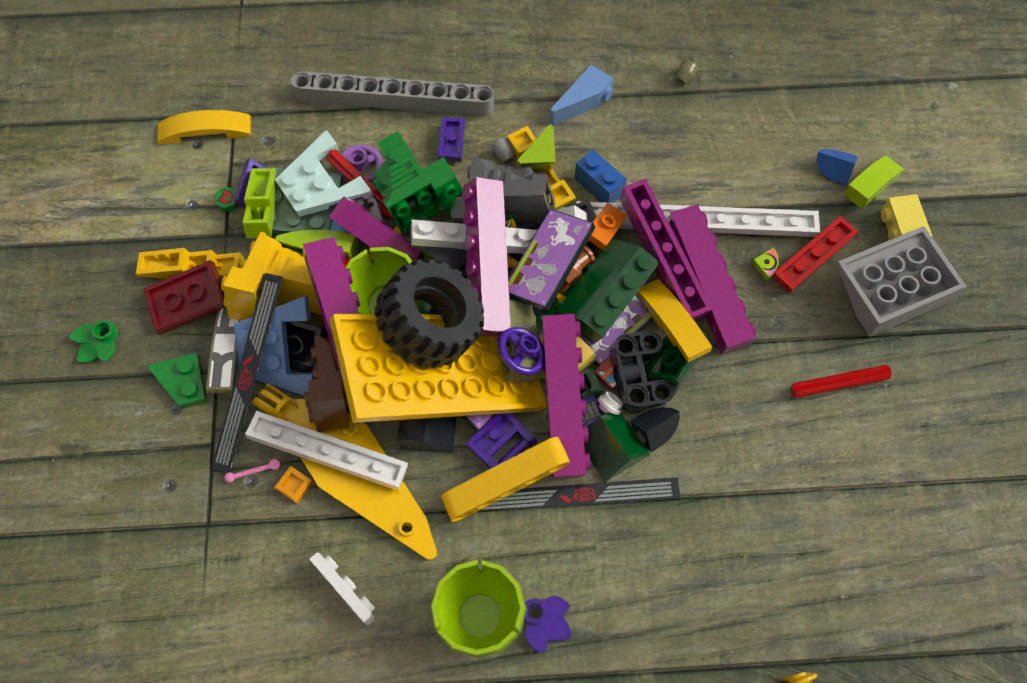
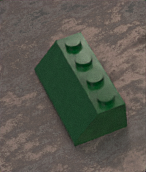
M612 239L554 313L557 315L574 314L575 321L580 322V334L594 345L605 336L660 262L641 246Z

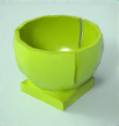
M390 247L369 248L374 263H371L367 250L350 259L345 269H350L353 284H350L352 292L356 291L359 296L360 307H357L359 314H375L376 299L382 288L401 266L412 262L407 254ZM414 300L417 309H419L422 301Z
M478 560L456 565L439 581L431 605L436 635L452 652L475 659L502 653L519 637L518 634L521 633L527 611L521 585L503 566L484 560L481 561L482 569L479 568Z

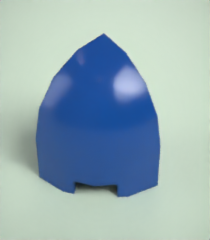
M832 149L818 151L817 164L822 174L832 181L847 185L858 156Z

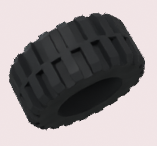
M426 259L424 262L423 260H414L401 266L382 288L376 299L375 317L378 318L376 324L378 330L383 332V340L386 344L390 343L393 347L392 351L396 355L400 353L405 357V361L409 363L417 362V366L427 368L431 365V368H441L443 365L454 363L480 337L485 320L482 315L484 313L483 303H479L480 295L478 291L473 290L471 287L472 282L468 278L465 279L461 276L462 272L456 268L454 270L449 268V264L444 262L438 264L436 260ZM414 300L423 301L435 308L441 315L445 328L436 326L426 320L418 311Z

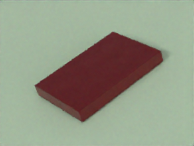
M212 260L144 288L154 330L159 335L225 308V296L221 290V282L215 262Z

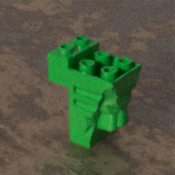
M399 131L379 141L378 145L386 162L374 171L375 178L372 180V183L383 197L386 208L402 234L411 230L412 220L427 221L430 218L436 217L444 210L448 216H451V208L455 206L456 197H462L463 189L445 158L442 157L422 169Z

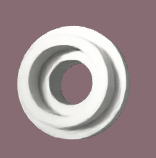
M609 391L599 396V407L606 414H620L623 402L619 397Z

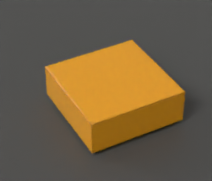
M290 466L274 488L298 504L313 484V481Z

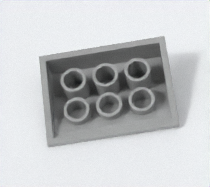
M925 226L840 260L837 263L855 315L869 337L956 300L967 287Z

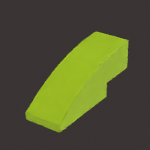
M885 155L855 178L847 187L844 196L863 209L873 199L875 200L904 171V168Z
M276 168L251 169L244 198L246 210L242 222L246 238H258L260 232L266 233L271 238L276 202Z
M331 230L295 231L277 235L275 240L282 244L283 248L291 249L300 256H303L304 243L335 237L337 246H342L346 258H354L360 247L357 237L353 234Z

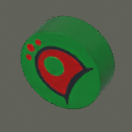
M224 187L215 193L214 201L221 211L230 212L239 206V204L234 202L235 189Z

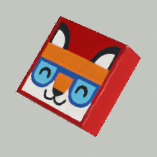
M609 357L594 373L608 389L614 391L617 386L614 380L611 357Z

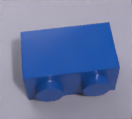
M592 149L576 162L574 179L600 202L614 203L620 198L623 187L626 186L627 178L595 150Z

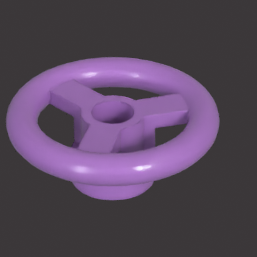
M354 145L341 153L362 175L367 165L376 161L375 171L383 164L380 153L368 145ZM374 171L365 177L370 182L375 178ZM342 175V179L345 182L349 183V181Z

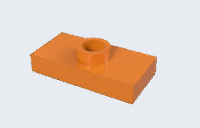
M608 202L593 221L596 228L589 241L604 250L628 216Z

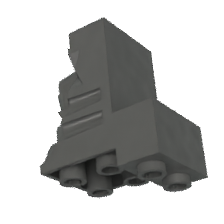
M473 156L472 164L468 167L467 171L469 181L475 177L503 181L505 222L514 219L515 224H541L549 209L555 210L556 203L547 174H534L530 166L515 169L506 165H496L493 161ZM456 197L455 206L451 208V220L455 223L464 224L465 203L463 197Z

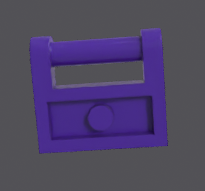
M510 413L496 414L466 443V446L491 469L521 454L528 447L532 448L537 443V439ZM518 434L521 440L496 462L492 457Z

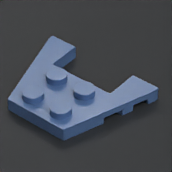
M309 296L301 297L274 309L255 380L269 383L300 395H304V392L309 391L308 381L314 380L313 373L290 372L285 322L308 321L311 319ZM253 317L234 324L238 366H240Z

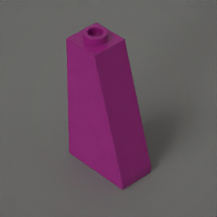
M343 196L329 216V218L371 248L390 247L407 254L412 261L423 260L424 262V259H422L424 256L423 251L415 245H411L410 241L355 200Z

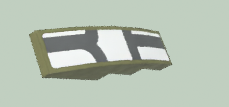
M227 307L218 310L208 365L207 393H232L239 369L234 324L240 322V320L228 318Z

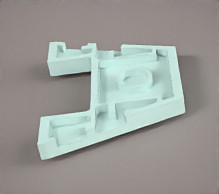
M328 131L321 134L275 179L277 185L299 217L327 210L330 205L339 203L343 196L350 199L359 197L367 199L373 196L370 188L361 176L338 188L319 161L324 159L330 150H339L337 143Z

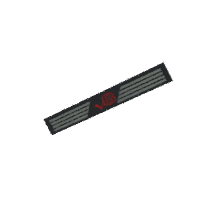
M268 273L264 275L211 469L230 473L281 288L282 276Z
M678 477L523 488L476 513L676 499L681 497Z

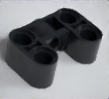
M655 331L620 335L610 348L614 380L618 388L619 397L623 402L622 408L626 412L639 413L664 407L674 397V388L670 382L666 380L647 382L643 361L652 359L662 347V338ZM643 342H649L653 350L647 349ZM618 345L625 346L629 353L621 352ZM655 390L661 391L665 399H659L655 395ZM629 394L637 395L640 403L632 402Z

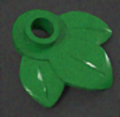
M101 320L94 325L84 324L75 329L69 338L81 344L77 355V362L90 363L99 358L105 363L111 359L116 351L114 340L118 336V328L111 321Z

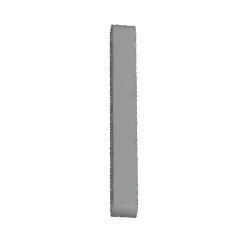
M297 72L291 78L295 97L300 102L474 116H488L494 110V93L492 88L486 85L316 72Z

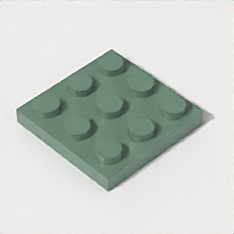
M272 167L276 168V178L286 169ZM328 173L335 185L340 188L343 182L342 175ZM276 183L272 234L281 235L303 230H330L332 219L329 216L337 204L330 205L327 210L299 217Z

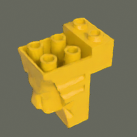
M260 232L257 240L251 243L250 254L247 259L243 260L241 268L232 266L228 276L225 275L223 277L221 290L224 291V306L227 307L228 318L242 321L253 317L265 273L283 277L275 308L301 297L309 296L310 312L322 315L304 256H300L291 249L283 248L280 242L268 237L264 232Z

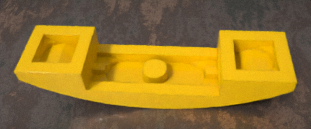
M202 110L178 114L158 123L157 143L158 145L182 143V137L226 133L227 138L250 137L251 117L248 114L225 110Z
M528 126L507 135L517 160L536 140ZM553 168L552 170H533L534 174L539 171H544L547 174L556 203L555 210L576 200V196L565 180H560Z

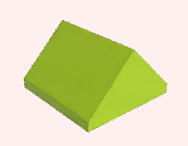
M551 124L546 127L520 156L516 163V169L530 166L532 170H552L556 159L554 127Z

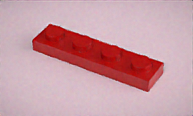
M839 216L776 270L772 278L789 293L793 292L855 238L859 231L843 217Z

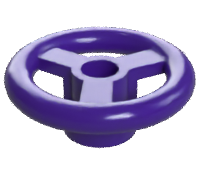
M511 327L500 335L498 350L501 359L508 368L521 375H533L542 369L545 363V351L540 340L532 332L521 327ZM508 338L514 346L515 356L513 360L506 350ZM527 357L537 358L536 364L532 367L520 366L522 360Z

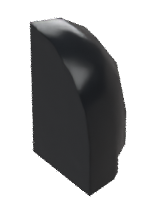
M667 407L655 408L642 413L630 422L635 433L640 431L646 439L643 445L650 452H653L664 445L675 433L680 420V411Z

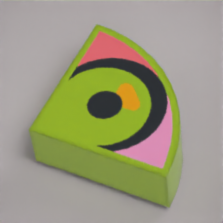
M774 248L755 258L752 262L766 281L772 278L779 264L778 255Z

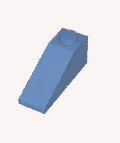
M590 65L550 109V124L556 125L599 107L604 100L608 101L614 91L612 88L613 77Z

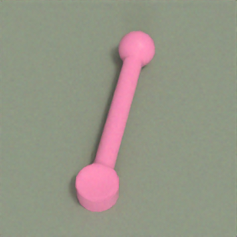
M272 459L269 464L235 474L227 473L224 476V480L227 483H232L237 478L271 469L276 471L280 468V463L277 459Z

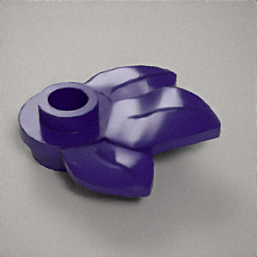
M550 596L543 601L529 599L525 602L527 609L523 622L526 625L525 638L533 649L544 653L549 640L564 641L571 638L570 627L562 616L570 606L567 601L561 597ZM537 609L540 615L538 618L533 619L529 616V611Z

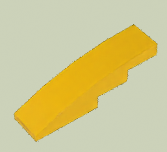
M185 248L139 252L136 275L138 277L167 279L212 260L215 262L219 279L223 280L225 275L228 276L232 266L241 268L244 257L240 252L216 255L213 250L188 252Z
M659 279L639 289L637 294L659 329L665 331L674 346H678L687 362L711 352L712 346L698 325Z

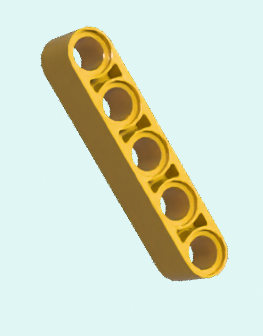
M553 437L456 486L440 497L451 522L459 521L564 468L570 463V460L559 437Z

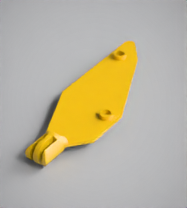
M267 383L265 385L266 390L262 389L258 394L259 398L255 397L252 401L253 405L270 416L317 431L315 422L310 423L305 399L293 400ZM348 413V428L320 432L386 455L367 424L363 422L353 423L350 413ZM300 457L320 489L425 559L433 560L437 556V550L427 518L403 481L399 491ZM409 526L412 530L405 533L402 531V528Z

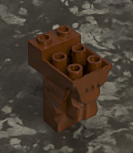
M320 335L315 336L316 347H311L312 361L315 365V368H313L314 380L308 381L309 391L304 392L310 423L315 422L317 432L348 428V400L330 340Z

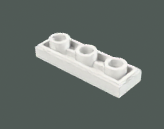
M320 553L314 554L310 558L311 562L360 619L369 626L375 620L374 615L371 613L375 607L365 596L361 599L356 596L353 591L357 587L347 575L341 578L335 570L339 566L329 555L323 558Z

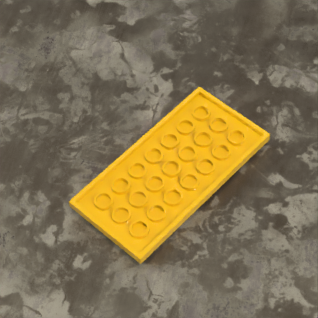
M333 314L329 319L353 423L543 411L548 407L539 378L533 383L505 381L497 337L480 336L454 363L443 365L441 368H431V365L426 368L417 366V362L409 363L404 360L405 357L400 353L396 355L392 351L393 347L390 343H385L382 338L383 332L378 330L376 324L378 318L375 317V314ZM422 315L430 323L445 328L441 315Z

